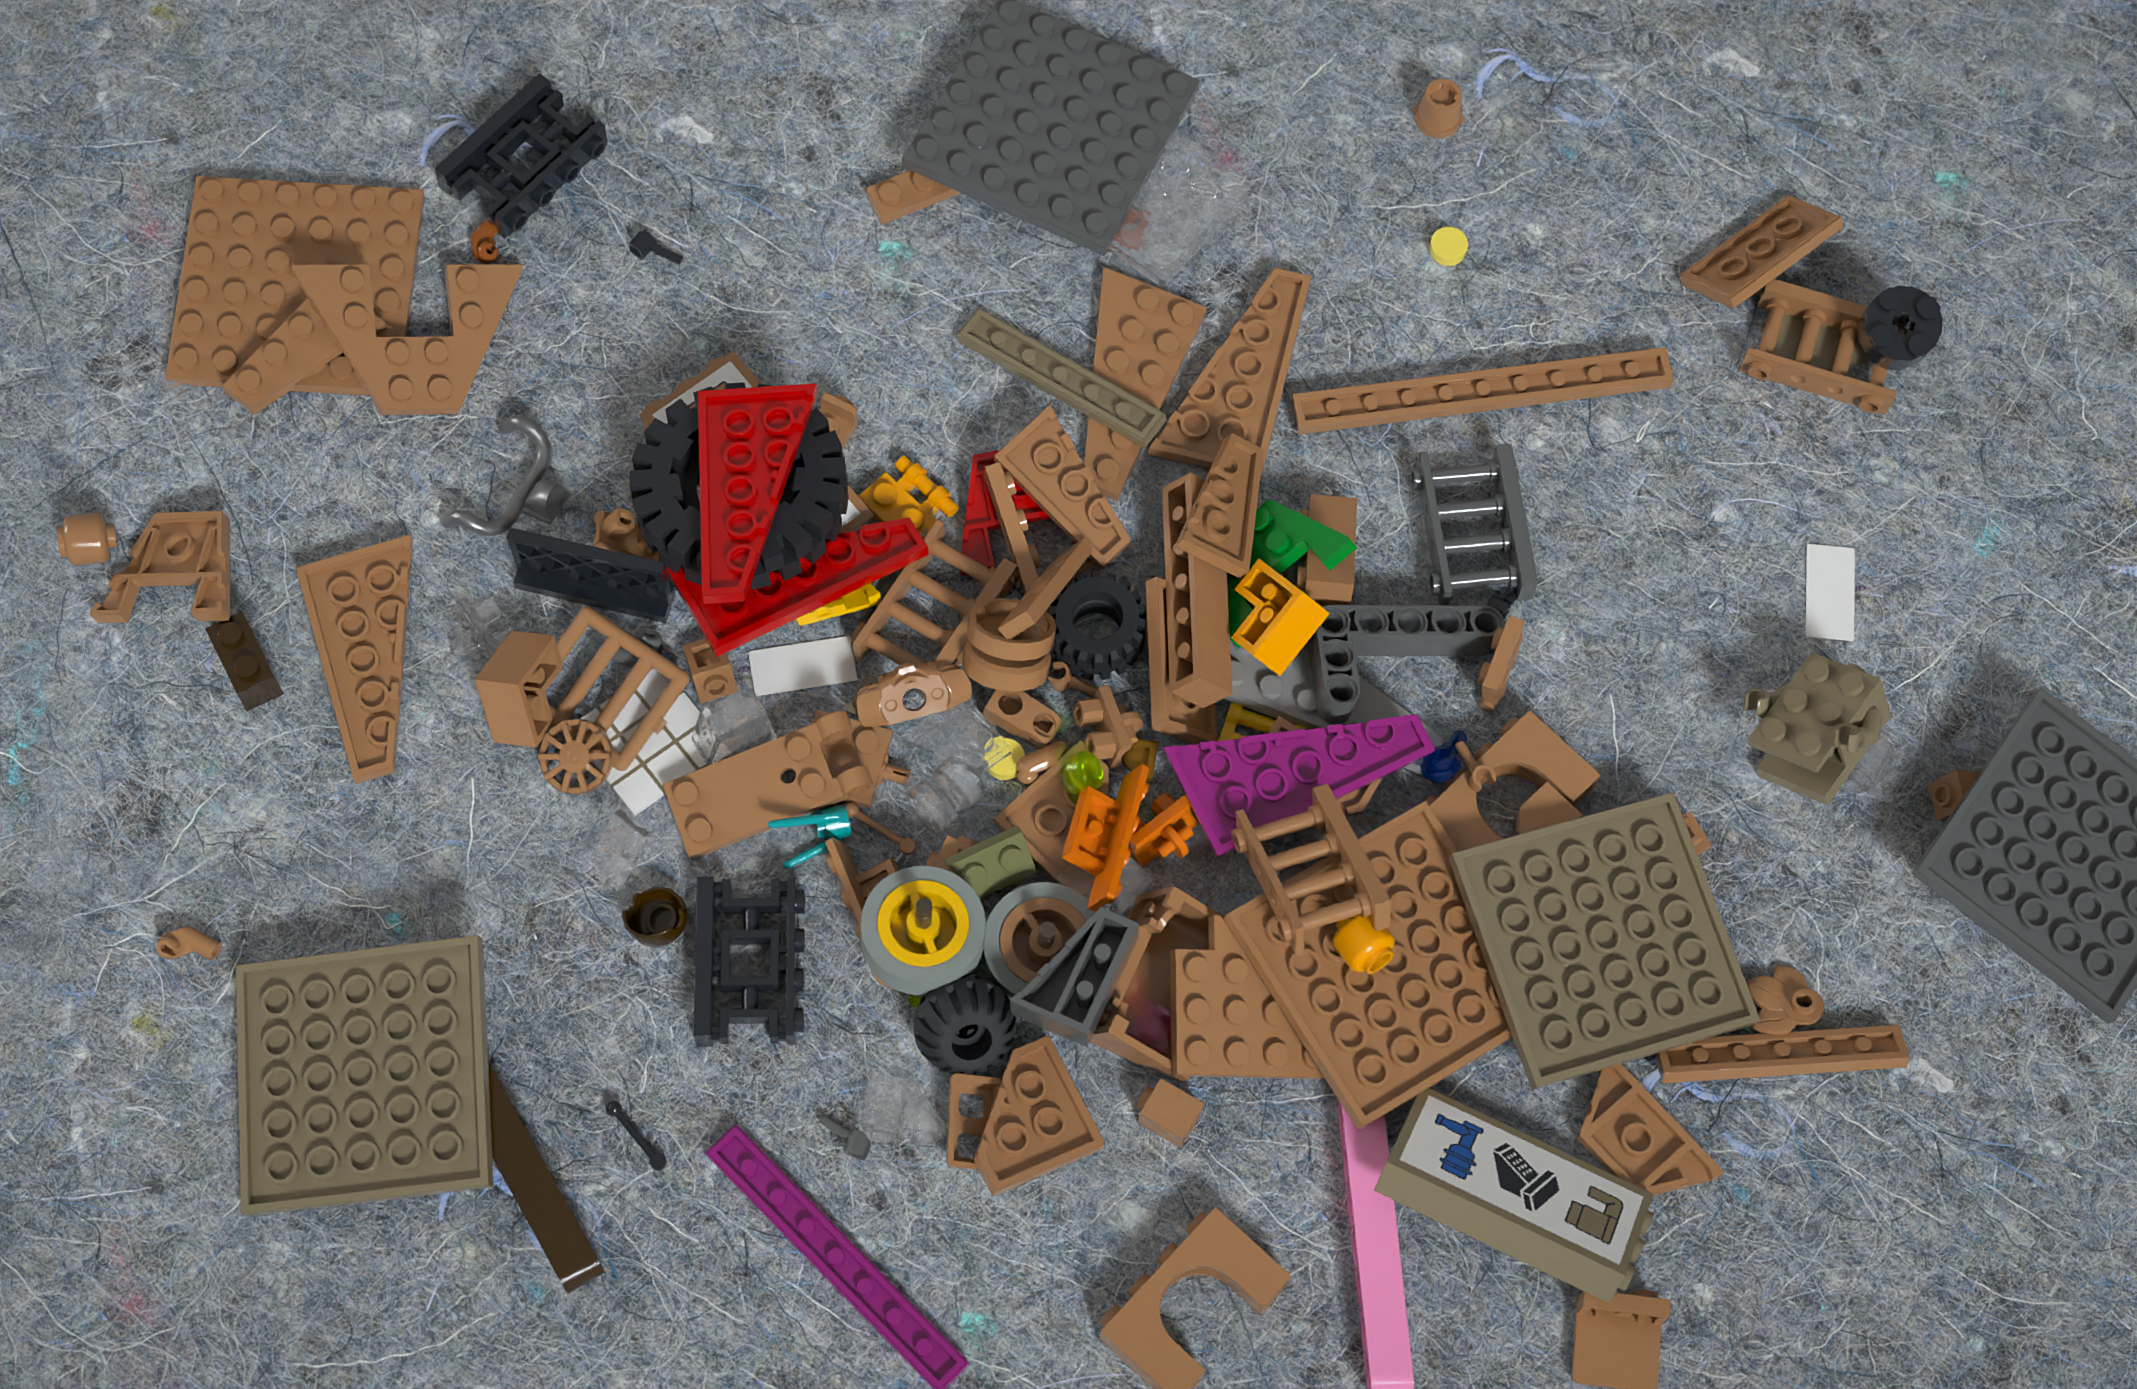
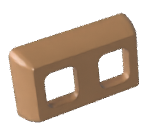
M960 1073L952 1075L949 1082L946 1164L949 1167L979 1170L974 1159L958 1156L957 1138L958 1135L962 1134L977 1136L981 1139L1001 1082L1000 1078ZM960 1094L978 1095L983 1099L982 1118L963 1117L959 1114Z

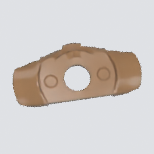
M934 662L924 664L904 663L897 666L891 672L880 675L878 683L864 686L856 694L857 714L862 726L872 727L888 726L942 712L968 701L972 693L971 683L966 672L954 664L937 667ZM914 688L922 690L925 693V701L922 706L916 709H909L904 706L903 696L908 690Z

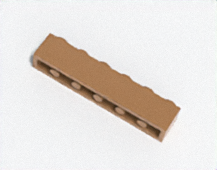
M1190 472L1162 488L1169 679L1171 693L1205 708L1233 694L1227 572L1175 547L1205 481Z

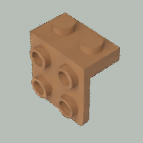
M1634 1290L1633 1295L1615 1293L1611 1302L1608 1303L1583 1291L1576 1299L1572 1380L1576 1384L1611 1389H1657L1661 1325L1670 1317L1671 1300L1659 1298V1293L1655 1291Z

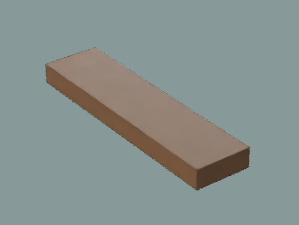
M1085 538L1054 558L999 626L998 630L1006 640L1023 632L1039 620L1092 553L1093 548Z

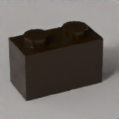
M242 611L230 616L229 621H220L205 628L246 711H250L284 694Z

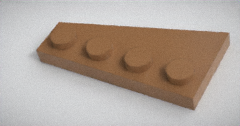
M1051 405L994 456V461L996 463L1000 462L1005 472L1010 471L1013 481L1075 543L1084 538L1093 548L1089 557L1101 570L1130 545L1131 539L1109 502L1094 482V477L1076 452L1075 445L1069 435L1061 427Z
M1233 433L1223 440L1175 547L1240 579L1249 572L1264 449Z

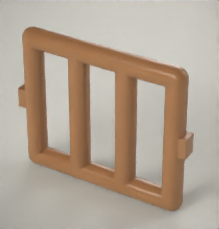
M585 606L578 612L556 643L561 662L564 661L589 625L606 636L607 639L557 709L549 704L554 721L552 726L570 719L620 646L637 657L638 661L594 721L605 733L652 668L670 680L619 752L613 748L612 767L618 771H625L653 732L658 735L667 723L663 718L689 683L690 676L685 670L593 608ZM579 725L569 726L573 740H576ZM590 729L586 730L583 741L587 743L596 734ZM601 741L592 747L594 753H604V746Z

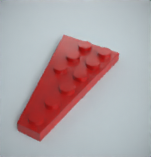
M817 383L698 391L701 566L704 604L745 601L818 394Z
M910 517L862 525L860 530L839 533L835 541L825 538L827 552L814 564L802 557L800 559L802 572L784 581L778 570L770 572L771 586L752 590L750 585L745 601L704 604L702 585L686 580L683 566L676 573L667 567L666 571L715 656L718 657L928 556L929 550Z

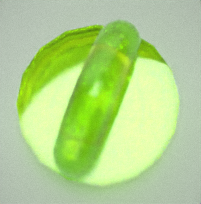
M1081 751L1070 756L1063 771V783L1069 793L1077 794L1087 786L1096 789L1103 783L1102 766L1097 757L1090 751Z

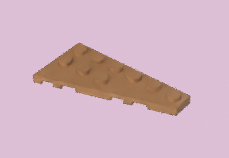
M1103 267L1093 373L1161 411L1206 317L1207 307ZM1089 417L1084 465L1090 470L1101 494L1118 502L1143 448Z
M1279 268L1273 269L1252 299L1251 305L1240 321L1236 322L1222 347L1218 348L1189 389L1187 397L1178 410L1173 412L1164 430L1152 442L1148 455L1210 469L1223 440L1233 433L1264 449L1261 468L1262 476L1311 276Z
M411 534L296 567L350 770L356 784L395 773L413 553V538Z

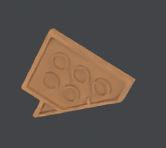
M1220 915L1208 917L1209 950L1174 949L1170 951L1172 1076L1326 1080L1227 923Z

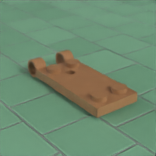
M836 711L827 714L814 724L663 783V788L688 857L691 860H695L770 830L772 828L768 826V822L771 820L805 816L872 789L874 783L868 767L865 765L848 769L836 778H833L822 748L823 745L841 740L853 732L847 712ZM789 769L796 772L795 780L789 784L782 781L783 772Z

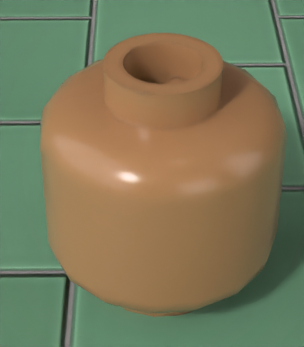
M99 512L66 516L63 526L57 527L61 558H68L69 562L74 566L107 562L110 558V548L118 547L115 524L107 525L105 517Z

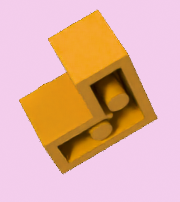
M1258 559L1234 589L1256 607L1231 638L1277 675L1281 676L1330 613L1269 565Z

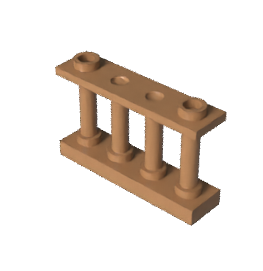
M1773 279L1764 286L1757 304V308L1768 312L1758 350L1748 347L1740 364V372L1747 373L1757 380L1774 381L1858 406L1861 410L1868 413L1886 415L1897 393L1895 390L1884 388L1888 370L1873 364L1869 383L1847 376L1857 339L1858 323L1868 306L1777 279ZM1786 315L1800 318L1805 323L1795 361L1773 354L1783 316ZM1896 322L1894 325L1898 326V333L1904 334L1906 329L1903 328L1901 323ZM1822 326L1839 330L1842 334L1832 372L1810 365L1819 329Z
M937 519L930 530L925 528L920 534L928 546L929 555L905 566L868 622L862 621L856 627L851 637L854 658L861 662L871 648L898 665L911 662L914 664L932 662L931 660L925 662L880 636L886 624L893 617L939 644L941 652L934 661L937 667L949 664L960 667L964 644L968 640L967 624L970 611L975 605L985 600L1005 599L1018 580L1017 564L1003 558L997 568L994 566L990 569L944 543V523ZM933 555L982 582L981 587L983 589L976 599L971 597L968 600L923 574V570ZM912 586L961 613L960 618H962V621L955 631L953 629L947 631L901 604ZM920 690L921 697L925 699V693Z
M1328 783L1312 788L1313 805L1309 806L1306 812L1252 827L1246 813L1241 809L1235 811L1236 829L1231 831L1232 840L1237 852L1245 853L1277 917L1276 926L1283 942H1290L1296 956L1304 954V931L1359 914L1362 918L1368 916L1375 932L1391 927V900ZM1313 827L1315 830L1321 829L1324 835L1323 840L1271 856H1267L1261 845V842ZM1324 856H1329L1331 859L1336 857L1339 863V869L1282 886L1276 874V871ZM1344 885L1346 888L1351 887L1355 893L1354 899L1299 916L1291 903L1292 900Z

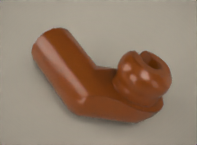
M486 219L470 235L473 257L481 264L493 263L499 252L494 242V237L498 234L497 227L491 225Z

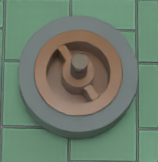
M1051 882L1027 884L1004 896L993 908L986 922L982 958L988 978L994 984H997L1011 1000L1038 975L1037 972L1065 947V943L1095 913L1087 909L1089 900L1070 887Z

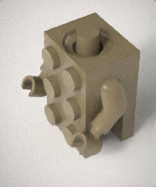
M1812 652L1791 681L1776 691L1768 693L1758 688L1745 691L1743 710L1754 709L1756 710V715L1763 718L1747 740L1749 746L1767 753L1757 767L1759 777L1826 805L1833 799L1870 745L1876 744L1879 741L1881 730L1891 717L1881 678L1868 674L1862 667L1856 664H1848L1847 666Z

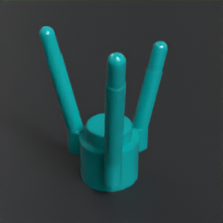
M830 805L805 816L783 818L768 822L770 828L814 824L817 837H825L826 840L833 837L841 841V838L851 836L850 822L845 805L834 807ZM825 841L785 861L783 867L789 869L828 850Z

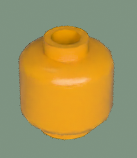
M1360 914L1336 923L1338 930L1333 937V947L1351 970L1355 972L1366 971L1368 974H1372L1386 966L1393 958L1394 952L1392 949L1395 945V939L1388 928L1375 932L1368 916L1362 918Z

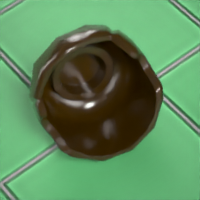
M652 887L641 893H635L631 905L627 910H622L621 916L625 929L635 940L644 946L660 948L670 945L682 934L688 920V909L683 898L671 888Z

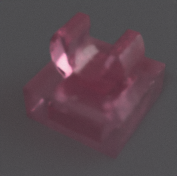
M1149 998L1128 1030V1035L1164 1056L1171 1045V1011Z

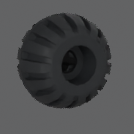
M971 974L925 994L917 1006L914 1017V1037L921 1054L934 1067L951 1075L955 1073L973 1075V1071H977L978 1074L989 1071V1065L996 1066L1003 1060L1005 1054L1009 1052L1016 1033V1016L1011 1014L1010 998L991 980Z

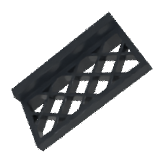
M509 528L507 541L517 568L513 581L515 589L667 623L677 589L672 581L668 580L664 562Z

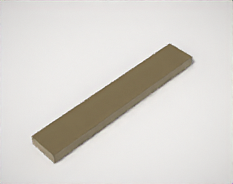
M981 308L975 311L957 334L959 343L1144 449L1166 422V414Z

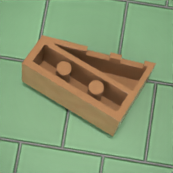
M1310 494L1308 509H1301L1300 514L1348 536L1355 544L1357 498ZM1312 549L1308 550L1297 560L1303 561V567L1298 566L1297 588L1321 607L1327 605H1351L1354 588L1355 550L1331 571L1321 562Z

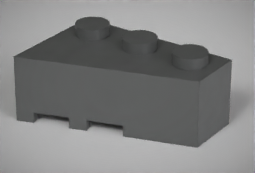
M1100 907L1065 943V947L1037 972L1038 975L1010 1000L1011 1014L1084 1047H1088L1139 939V923Z

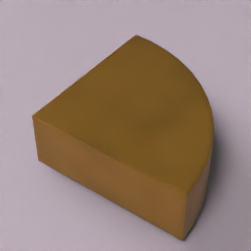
M1138 738V741L1132 744L1131 749L1121 757L1124 766L1129 772L1140 764L1148 766L1149 772L1146 782L1151 784L1159 742Z

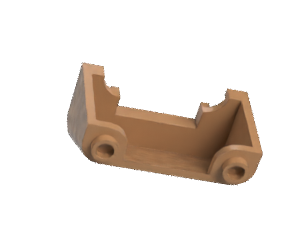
M1175 886L1142 894L1135 901L1126 917L1139 923V939L1090 1043L1174 1080H1189L1191 1076H1172L1170 951L1174 949L1209 950L1208 917L1220 915L1224 918V916Z

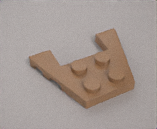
M222 511L155 513L129 552L132 560L123 574L114 575L108 584L111 592L102 605L96 602L90 613V616L98 623H128L140 587L199 585L190 614L197 621H229L230 519Z

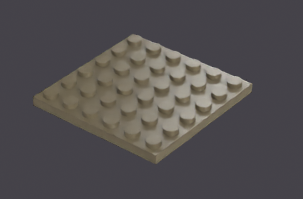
M1674 792L1458 851L1448 857L1532 1091L1751 1026L1761 1021Z
M475 935L236 965L240 1202L242 1215L254 1216L493 1187L483 939L480 936Z

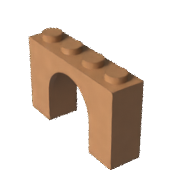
M1530 710L1520 720L1516 716L1512 717L1500 730L1499 734L1502 737L1494 745L1489 742L1485 743L1473 756L1479 765L1492 767L1496 778L1503 776L1519 777L1531 782L1539 789L1548 782L1574 807L1594 789L1600 777V774ZM1459 768L1445 783L1447 789L1439 797L1432 794L1425 800L1458 851L1502 840L1482 819L1477 807V792L1473 791L1468 784L1471 773L1468 769L1464 771L1462 768ZM1476 775L1481 786L1488 782L1484 775Z
M1216 1207L1208 1215L1200 1212L1185 1229L1190 1235L1180 1246L1175 1242L1171 1243L1157 1259L1161 1266L1151 1277L1146 1273L1141 1275L1128 1291L1132 1295L1129 1301L1122 1308L1115 1304L1099 1322L1103 1326L1099 1339L1152 1389H1194L1203 1379L1206 1372L1197 1361L1169 1336L1163 1326L1160 1315V1302L1166 1291L1174 1283L1194 1275L1216 1278L1229 1286L1251 1308L1261 1315L1285 1289L1292 1277Z

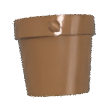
M1449 79L1432 81L1427 86L1417 106L1412 109V112L1415 113V123L1418 129L1432 138L1452 136L1459 129L1461 123L1465 122L1461 107L1462 91L1454 81Z

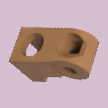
M995 690L986 704L981 720L995 727V725H998L1014 736H1019L1024 742L1036 749L1048 746L1062 725L1061 718L1054 711L1023 691Z

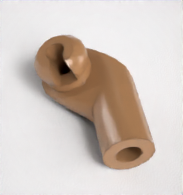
M1058 740L1021 757L1016 764L1018 780L1024 784L1034 783L1039 778V772L1053 766L1069 751L1068 745L1064 741Z
M190 926L166 933L156 944L158 955L165 959H174L196 952L213 961L222 948L220 941Z

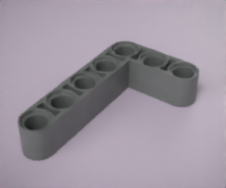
M1327 605L1322 607L1330 614L1308 640L1318 715L1327 723L1335 725L1343 724L1350 718L1360 695L1355 656H1486L1492 652L1491 644L1498 626L1504 628L1502 614L1489 606ZM1333 697H1338V698L1342 699L1343 701H1338V700L1334 699Z

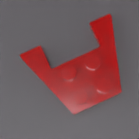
M1000 450L973 455L961 553L989 569L992 566L995 567L988 531L999 529L1001 526L984 478V470L986 466L996 463L994 456ZM1014 482L1016 494L1011 495L1015 509H1023L1027 523L1051 519ZM959 570L960 576L968 575L965 572Z

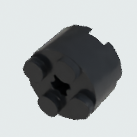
M1913 286L1889 287L1882 291L1863 312L1858 323L1857 340L1859 344L1861 343L1864 352L1870 357L1869 360L1873 364L1886 370L1907 369L1909 366L1920 362L1936 346L1942 333L1940 305L1934 297ZM1896 322L1901 323L1903 328L1906 329L1904 334L1898 333V326L1894 325Z

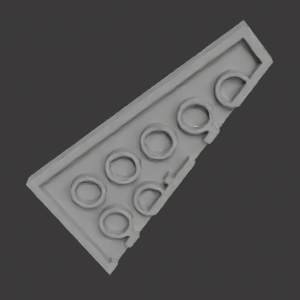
M1249 601V603L1251 604V606H1252L1253 608H1255L1256 606L1253 605V604ZM1230 640L1233 694L1223 699L1275 719L1280 716L1294 725L1306 727L1307 730L1335 725L1324 721L1317 712L1308 642L1282 675L1279 676L1243 647L1238 648ZM1358 675L1360 695L1350 718L1342 725L1412 714ZM1333 697L1334 699H1336V700H1338V701H1343L1342 699H1340V698H1338V697ZM1421 722L1435 751L1403 768L1429 777L1436 762L1443 737Z

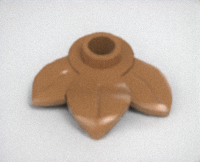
M1776 965L1772 977L1757 976L1746 982L1753 1001L1762 1008L1758 1013L1761 1021L1752 1026L1758 1032L1775 1035L1787 1034L1796 1026L1807 1027L1816 1023L1823 1014L1824 1002L1822 997L1815 990L1808 988L1804 976L1792 967ZM1797 1002H1803L1810 1006L1801 1007L1797 1004Z

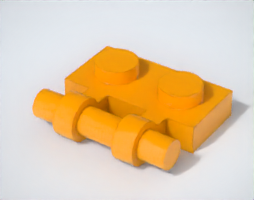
M902 456L895 463V468L903 474L901 479L896 482L885 472L859 495V498L875 515V519L878 522L910 517L920 534L925 528L929 530L937 521L933 515L938 510H941L950 518L959 509V506L950 498L951 493L944 486H937L926 476L927 471L919 463L913 464L906 456ZM915 487L927 497V500L921 505L909 494Z

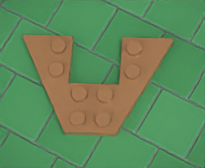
M292 264L290 274L297 279L311 301V307L314 312L322 318L326 325L325 329L339 351H343L362 387L366 388L370 393L371 401L380 415L458 414L518 281L523 264H447L445 280L451 336L376 337L370 264Z

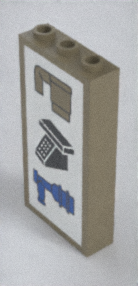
M1431 1088L1417 1095L1374 1188V1191L1608 1303L1611 1302L1618 1288L1626 1291L1635 1272V1267L1629 1265V1263L1637 1261L1645 1243V1240L1639 1238V1234L1645 1236L1654 1217V1213L1648 1211L1653 1196L1652 1193Z

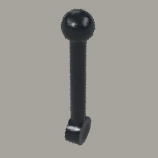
M612 1100L606 1105L607 1114L615 1116L650 1158L651 1168L655 1171H662L667 1165L665 1156L653 1150L624 1115L619 1101Z

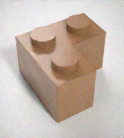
M512 630L475 678L476 690L480 695L485 711V720L489 725L494 742L536 748L554 724L545 693L563 668L554 635Z

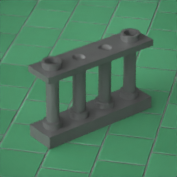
M1512 443L1496 445L1492 460H1488L1487 464L1431 469L1428 452H1420L1417 466L1411 468V482L1413 490H1419L1433 566V571L1429 574L1430 590L1432 595H1438L1439 605H1449L1453 592L1452 589L1508 584L1509 587H1514L1517 592V601L1533 599L1538 579ZM1477 480H1489V483H1495L1497 494H1494L1493 499L1437 504L1434 485ZM1495 514L1496 518L1501 517L1503 529L1500 530V533L1443 539L1440 519ZM1501 549L1502 552H1508L1510 564H1507L1506 568L1449 573L1446 554Z

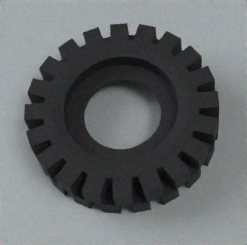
M745 382L725 383V389L746 388ZM758 383L757 387H767L770 385ZM711 386L699 391L713 390V388ZM698 391L693 392L695 407L690 409L682 399H679L665 409L667 424L655 418L644 431L646 444L637 443L632 457L634 470L629 471L630 491L639 528L641 527L643 539L652 553L658 551L660 561L664 562L665 566L676 573L683 566L686 580L702 585L700 502L697 497L700 469ZM817 408L813 409L809 416L751 582L752 590L771 586L769 573L778 570L784 581L801 573L800 559L802 557L814 564L827 552L825 538L835 541L843 526L841 514H847L849 500L845 457H843L842 445L836 431L830 432L828 419Z

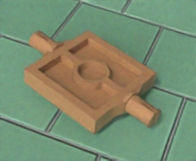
M816 709L812 724L830 713ZM849 718L853 732L841 740L823 745L822 748L833 778L853 767L862 765L868 767L874 787L863 794L845 799L843 802H854L858 806L871 809L876 790L883 783V780L886 779L907 786L911 769L889 764L888 751L894 735L893 730L879 726L864 727L860 721Z

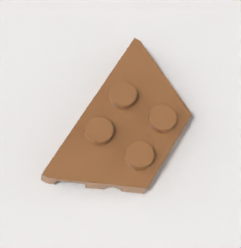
M1622 1064L1601 1070L1577 1140L1608 1173L1652 1193L1653 1196L1714 1181L1724 1173L1719 1165Z

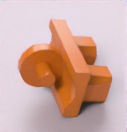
M1163 793L1151 805L1155 818L1147 824L1140 818L1137 829L1131 835L1129 845L1135 861L1142 868L1157 856L1163 859L1173 852L1178 858L1182 859L1189 853L1185 841L1194 835L1192 829L1198 823L1192 814L1191 805L1184 795L1176 800L1169 794Z

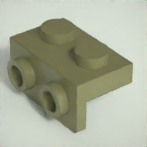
M1014 826L943 859L947 870L965 880L976 892L980 901L985 900L991 893L1006 886L1020 884L1027 876L1037 872L1023 832L1018 826Z

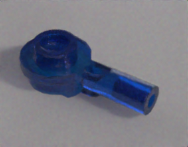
M1455 731L1447 742H1444L1441 746L1434 747V753L1422 758L1423 762L1421 763L1420 770L1424 777L1430 778L1434 782H1444L1453 778L1454 774L1461 767L1460 760L1456 757L1459 752L1455 745L1460 741L1467 742L1465 732Z

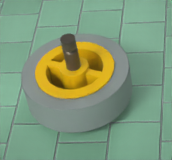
M933 866L908 867L885 877L867 897L861 915V947L863 955L873 973L891 988L911 995L925 996V994L934 989L936 990L943 985L960 980L962 977L971 974L981 959L986 931L984 909L973 888L958 875Z

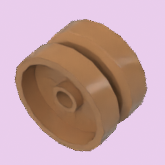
M998 598L985 600L975 605L968 617V640L964 644L963 670L972 680L983 686L1000 691L1020 692L1032 690L1044 684L1049 675L1051 663L1050 650L1054 645L1056 633L1055 620L1047 611L1043 613L1034 625L1013 638L1006 640L998 628L1020 600Z

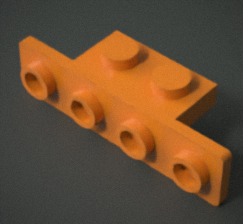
M1140 764L1123 777L1116 801L1090 786L1080 791L1062 858L1095 876L1087 909L1096 912L1100 907L1108 903L1112 904L1121 892L1122 882L1119 881L1120 876L1131 855V849L1128 848L1131 835L1138 827L1140 816L1137 815L1139 805L1149 787V784L1146 782L1149 767L1144 764Z

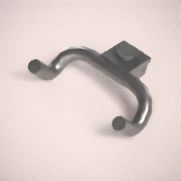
M513 415L501 420L498 424V429L503 434H509L514 431L525 433L531 438L536 447L535 461L503 514L493 521H485L470 512L454 510L441 516L440 523L444 528L460 525L481 536H497L508 531L521 514L550 525L552 524L570 492L560 483L542 479L552 459L551 443L546 432L535 421L525 416Z

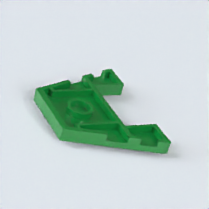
M1268 499L1256 510L1250 569L1258 559H1261L1281 574L1308 550L1312 549L1321 562L1331 571L1357 549V546L1348 536ZM1227 572L1230 640L1240 648L1241 646L1231 637L1254 608L1246 598L1234 590L1244 576L1240 579Z

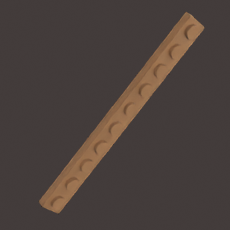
M1666 347L1297 393L1292 394L1291 402L1297 433L1302 435L1671 388L1674 379Z

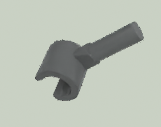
M826 1114L822 1115L819 1123L847 1140L843 1152L853 1158L865 1160L871 1147V1142L866 1134L861 1130L845 1128Z

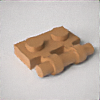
M1509 615L1505 628L1498 626L1494 634L1491 649L1496 651L1491 663L1484 662L1477 684L1482 685V699L1479 707L1485 711L1493 712L1496 704L1498 705L1499 700L1504 697L1507 689V679L1511 669L1515 668L1519 658V648L1524 637V620Z

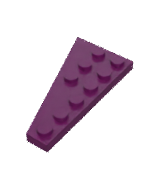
M1414 714L1368 720V722L1347 725H1329L1324 728L1252 735L1232 740L1216 742L1214 740L1186 746L1163 747V751L1218 858L1236 849L1231 831L1236 829L1235 811L1243 809L1252 827L1308 811V807L1313 805L1312 788L1328 783L1337 800L1434 753L1435 748L1418 715Z

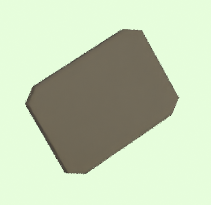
M1791 315L1783 316L1773 352L1774 355L1795 361L1805 326L1802 319ZM1765 323L1760 327L1762 334L1764 331ZM1826 326L1820 327L1810 362L1811 366L1832 372L1842 336L1839 330ZM1857 339L1849 367L1865 364L1870 359Z

